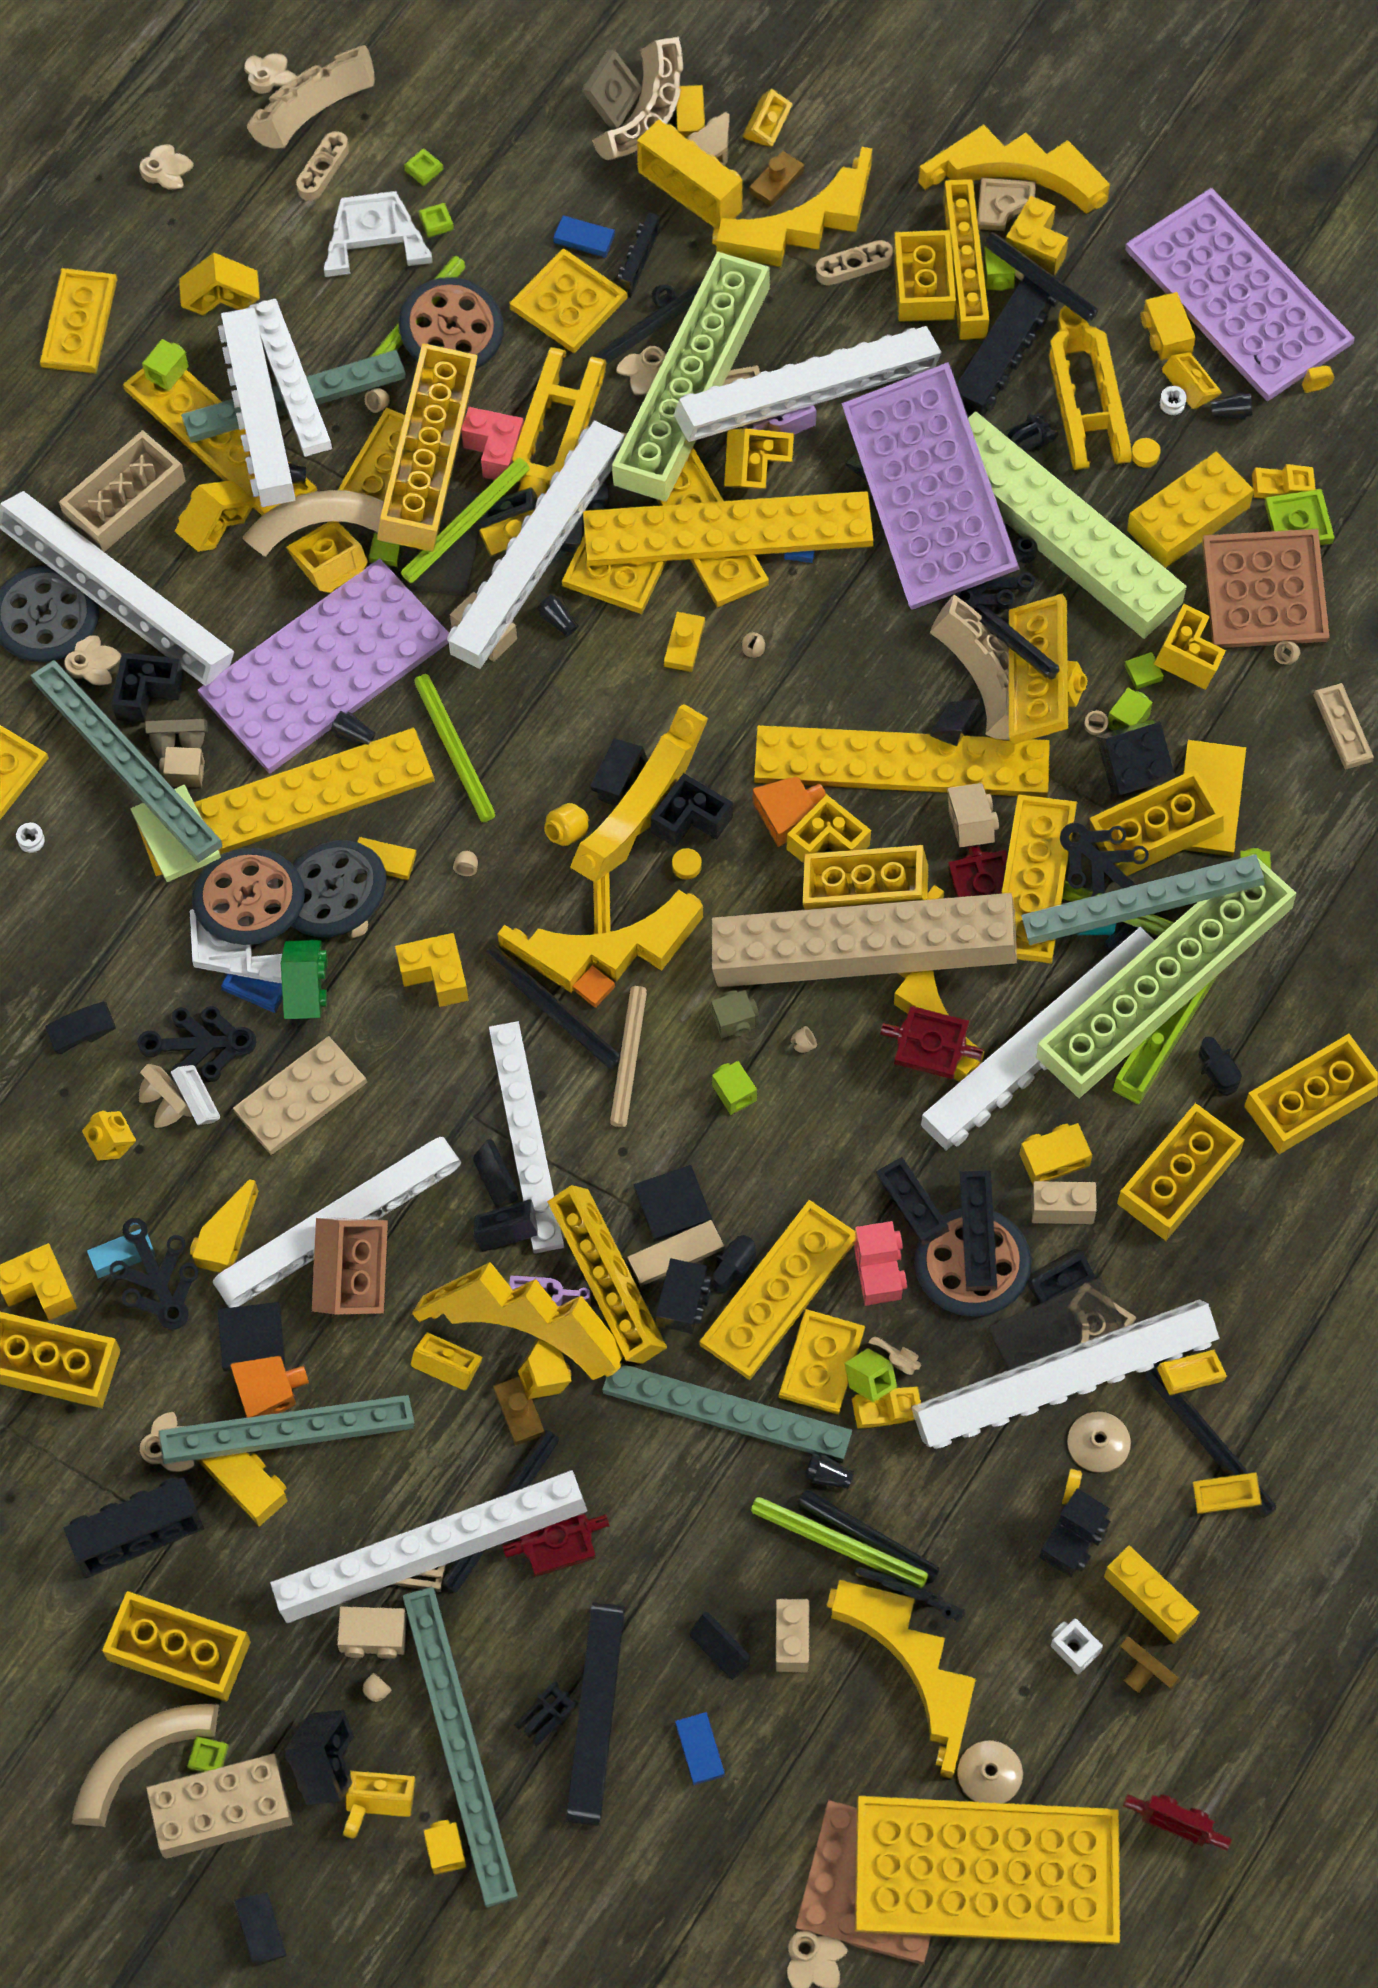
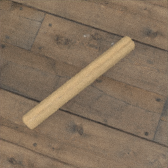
M632 986L630 989L610 1119L611 1125L615 1127H625L627 1125L647 995L646 988L641 986Z

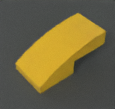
M1286 464L1283 470L1255 468L1252 472L1254 498L1266 499V497L1316 490L1313 467Z
M918 1387L895 1388L875 1402L862 1395H855L851 1399L857 1429L913 1421L915 1418L911 1407L921 1403Z

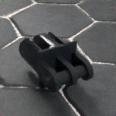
M1041 413L1033 416L1028 414L1025 422L1003 432L1007 438L1024 452L1034 448L1039 452L1042 446L1054 441L1059 435L1057 430L1050 428L1051 424L1048 421L1045 422Z
M1208 1036L1202 1040L1198 1053L1203 1063L1201 1075L1206 1073L1215 1088L1222 1095H1232L1237 1091L1240 1084L1241 1072L1230 1057L1231 1049L1223 1051L1213 1037Z
M745 1235L737 1236L721 1256L717 1255L718 1268L713 1274V1288L717 1293H725L735 1279L743 1283V1276L756 1259V1246L750 1237Z
M556 1681L541 1695H538V1701L514 1724L520 1730L535 1716L525 1728L524 1733L528 1738H531L543 1727L532 1741L536 1747L559 1724L563 1725V1722L579 1705L577 1701L573 1702L568 1698L569 1693L567 1691L562 1692L558 1688L559 1684ZM550 1695L556 1699L551 1705L546 1701ZM562 1704L566 1710L560 1715L556 1709Z

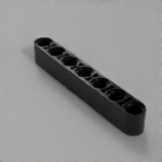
M592 1602L567 1811V1822L600 1826L625 1605Z

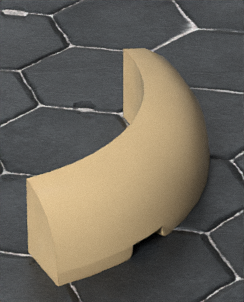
M679 37L656 40L641 49L643 85L634 112L620 128L607 131L592 140L596 151L605 160L624 157L636 152L637 139L658 119L666 124L670 120L681 91L679 82L680 72L683 70V61Z
M366 45L336 55L335 61L323 68L315 65L271 95L269 98L270 104L264 110L258 109L247 125L254 139L267 147L274 149L285 148L291 136L319 111L348 95L374 86V68Z
M343 490L316 491L295 497L296 501L282 503L265 513L249 528L242 538L266 557L271 549L283 538L311 524L341 521L355 523L378 532L384 501L361 493Z
M953 595L937 616L930 634L944 643L961 660L975 680L986 709L987 727L985 734L995 739L1010 740L1009 649L1005 643L994 634H991L980 622L982 617L973 608Z
M196 1704L168 1709L142 1720L122 1733L101 1754L89 1771L75 1804L72 1824L105 1827L111 1802L119 1788V1784L128 1772L153 1754V1751L169 1743L196 1739V1736L215 1738L219 1706L217 1704Z

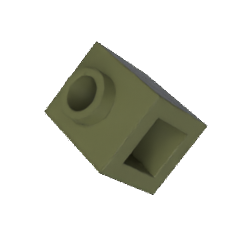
M746 990L740 992L729 991L723 994L721 998L711 1001V1013L721 1039L731 1035L742 1036L755 1028V1017L759 1016L755 1000H749Z

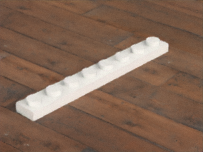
M272 299L249 305V308L254 307L262 345L304 457L331 450L330 438L277 300Z
M519 1021L491 1026L489 1031L523 1201L532 1200L536 1216L538 1235L531 1237L533 1252L535 1254L564 1248L561 1229L547 1202L554 1197Z

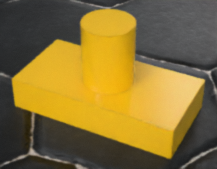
M533 510L479 530L490 557L507 549L510 540L513 537L517 538L521 532V525L527 515L531 516L534 512Z
M682 612L676 613L664 659V667L688 672L693 671L705 625V617Z

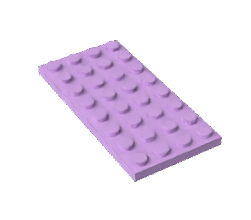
M1212 188L1126 243L1125 250L1166 294L1178 292L1187 317L1266 401H1269L1305 377L1307 369L1321 366L1354 342L1355 338ZM1254 355H1257L1260 364L1255 361Z
M948 362L842 403L911 610L1020 569Z
M379 558L365 568L364 571L351 578L222 671L212 683L200 687L198 694L270 774L328 732L340 711L354 713L449 643L447 641L449 632Z

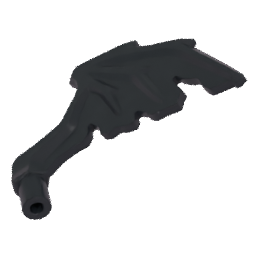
M859 1567L854 1571L857 1576L881 1582L883 1585L890 1587V1589L901 1591L910 1597L926 1601L935 1609L941 1611L945 1619L957 1623L965 1618L964 1609L944 1601L943 1597L923 1588H916L894 1577Z

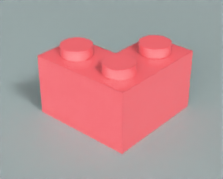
M468 407L461 429L463 448L483 452L481 458L483 478L495 480L513 463L512 457L524 425L523 418Z
M893 1221L855 1228L854 1252L865 1306L901 1300L903 1289H907L904 1270L899 1271L897 1260H901L902 1238L900 1231L894 1232Z

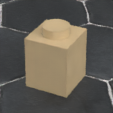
M166 747L165 758H160V775H164L165 780L172 787L185 785L186 787L202 788L205 764L202 749Z

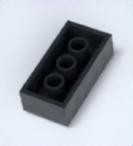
M184 1477L179 1480L177 1478L168 1479L162 1482L159 1488L150 1492L146 1490L139 1491L131 1495L130 1500L119 1505L117 1503L108 1504L102 1507L99 1513L90 1517L86 1515L79 1516L71 1520L70 1525L63 1527L76 1562L86 1579L205 1529Z

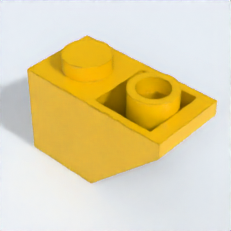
M537 1337L518 1370L527 1399L561 1394L571 1382V1370L569 1365L565 1363L562 1351Z

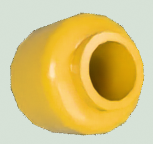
M564 804L550 811L546 816L545 833L549 840L558 845H570L587 834L589 826L588 815L585 810L576 804Z

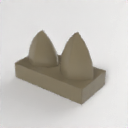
M205 719L145 721L146 733L149 734L151 747L159 760L160 758H165L166 747H174L175 734H178L183 748H201L205 733H208L207 721Z

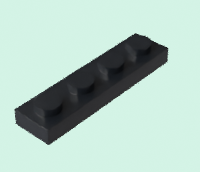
M991 1170L961 1171L960 1193L966 1291L997 1290Z

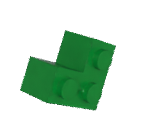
M321 940L285 941L280 962L284 1019L320 1018L322 1007H327V989H321V979H325L326 968L328 967L327 950H322Z

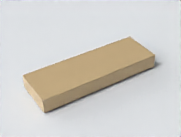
M1340 683L1316 690L1313 696L1345 770L1372 762L1374 756L1343 684Z
M709 1220L627 1257V1260L641 1287L666 1276L670 1258L695 1263L724 1250V1244L712 1220Z

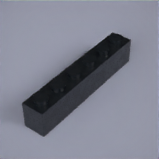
M1026 276L1021 280L957 383L965 411L969 415L976 411L983 417L986 411L991 412L993 410L999 390L1004 391L1010 380V372L1012 369H1018L1023 359V351L1025 348H1031L1036 338V330L1038 327H1044L1049 316V309L1051 306L1055 308L1059 302Z

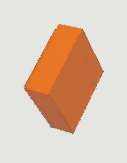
M593 965L573 985V990L595 1008L615 988V983Z

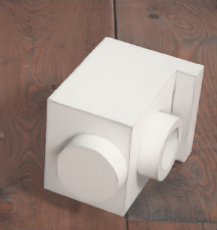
M1076 1618L1069 1625L1063 1622L1052 1633L1054 1639L1052 1640L1051 1647L1074 1669L1073 1671L1077 1675L1101 1653L1103 1645ZM1071 1642L1077 1643L1079 1650L1073 1652L1068 1647V1644Z

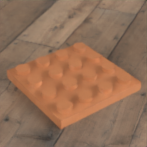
M1318 529L1203 536L1202 545L1212 644L1220 648L1277 645L1281 641H1291L1296 644L1328 642L1330 636Z
M828 1800L796 1930L812 1932L819 1937H831L845 1944L924 1965L930 1935L855 1932L857 1808Z

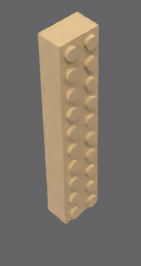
M1012 893L712 918V970L718 987L1017 963L1015 909Z

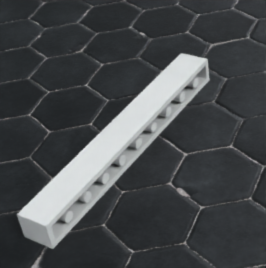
M927 326L918 329L910 328L898 335H886L877 341L870 343L862 342L847 350L839 349L830 355L819 358L812 357L796 365L787 364L779 370L772 372L764 371L755 377L745 380L740 378L731 384L721 387L713 386L697 394H686L679 399L674 417L687 441L691 442L922 373L936 366L941 351Z
M595 420L589 429L585 428L582 431L578 446L574 451H569L564 461V467L560 472L557 471L553 475L550 488L546 494L542 493L539 496L535 511L531 516H526L521 525V532L517 538L513 537L510 540L506 549L507 553L503 559H498L494 564L492 575L488 582L484 581L480 585L476 600L473 604L467 605L458 627L454 626L451 629L447 638L451 655L478 669L482 668L612 470V464L624 442V434Z
M23 491L0 503V529L165 656L180 659L182 669L203 685L207 686L212 683L222 671L230 666L234 654L231 648Z
M1139 927L923 1113L921 1126L946 1151L952 1145L957 1147L963 1143L969 1135L968 1132L975 1125L981 1127L991 1116L990 1112L997 1106L1003 1108L1012 1099V1093L1019 1087L1025 1089L1034 1080V1074L1041 1068L1043 1070L1047 1069L1036 1058L1038 1043L1149 946L1154 939Z
M1197 1300L912 1406L911 1409L923 1443L929 1447L933 1446L935 1449L942 1448L951 1444V1439L962 1435L963 1438L977 1435L981 1432L980 1428L990 1424L992 1427L1004 1425L1010 1421L1009 1417L1021 1414V1416L1033 1414L1039 1410L1038 1406L1050 1403V1405L1060 1404L1068 1399V1395L1076 1392L1079 1394L1092 1392L1097 1389V1384L1105 1381L1107 1383L1119 1382L1125 1379V1374L1135 1370L1137 1373L1148 1371L1154 1368L1153 1363L1161 1360L1167 1362L1183 1357L1182 1353L1185 1351L1207 1349L1211 1346L1212 1341L1220 1338L1208 1303Z
M572 1470L270 1583L279 1611L285 1621L289 1623L585 1513L587 1508Z

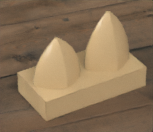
M147 1064L140 1072L145 1078L139 1089V1102H152L161 1096L164 1098L157 1109L154 1127L168 1126L176 1122L183 1115L191 1117L192 1113L173 1079L160 1066Z

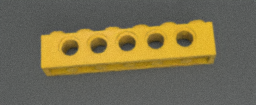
M973 179L945 181L943 202L946 228L951 233L956 297L955 307L959 340L984 339L988 335L989 314Z
M571 1185L547 1202L625 1360L643 1364L665 1350L667 1346L589 1190Z

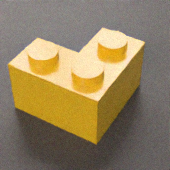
M1030 195L1006 236V241L1055 276L1066 257L1069 237L1050 230L1053 226L1055 206Z
M212 253L179 278L181 307L200 315H205L220 303L237 310L247 309L249 305L260 299L257 270L216 253Z
M745 428L728 430L724 487L766 488L767 462H792L794 433Z
M233 480L198 485L191 494V500L187 508L179 516V523L175 532L198 552L215 549L226 527L243 524L256 500Z
M1183 604L1154 665L1206 690L1226 650L1200 638L1210 616Z
M826 795L787 834V850L803 863L805 861V854L823 853L827 848H830L833 852L864 850L870 846L871 830Z
M454 933L395 946L404 987L433 981L439 1007L469 1001Z
M49 1243L0 1264V1290L8 1307L37 1295L49 1321L77 1309V1305Z

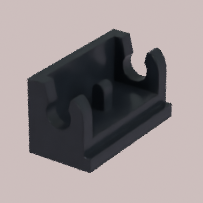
M614 738L590 786L592 791L599 793L598 799L600 801L615 806L621 802L648 761L643 746Z

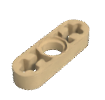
M335 131L327 134L299 175L296 184L298 194L302 199L312 201L319 198L349 152L348 140L343 133ZM319 162L330 164V167L326 170L315 168Z
M879 240L823 257L816 264V278L821 284L833 285L885 269L892 263V246L886 241ZM876 252H880V254L885 255V257L880 258L879 255H876ZM857 258L862 264L859 267H850L847 261ZM828 268L830 271H833V273L829 274L827 271H824V269Z

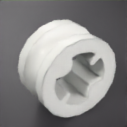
M1177 386L1165 388L1160 400V407L1163 412L1169 415L1181 413L1185 407L1186 393ZM1169 397H1171V400H1173V397L1177 398L1178 403L1175 404V401H1173V404L1169 403Z
M25 823L17 830L16 839L23 851L33 853L43 847L45 842L44 835L37 824ZM27 834L35 835L36 840L33 842L29 839L26 840L25 836Z

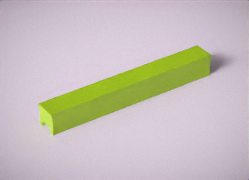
M1217 976L1131 1052L1116 1077L1112 1091L1138 1105L1141 1103Z

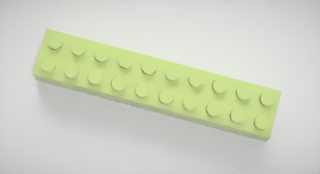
M716 253L612 464L613 486L667 502L696 440L687 441L674 417L678 401L686 394H697L713 386H723L770 289L769 267L724 253Z
M975 411L968 418L1002 519L1022 537L1033 539L1037 544V550L1144 639L1183 603L1187 587L1184 583Z
M1258 859L1265 885L1197 902L1038 1043L1036 1058L1078 1098H1081L1293 908L1296 892L1261 860Z

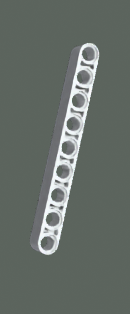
M444 1137L432 1140L219 1273L213 1280L214 1286L229 1308L244 1304L314 1260L316 1218L378 1220L453 1173L460 1166V1159Z

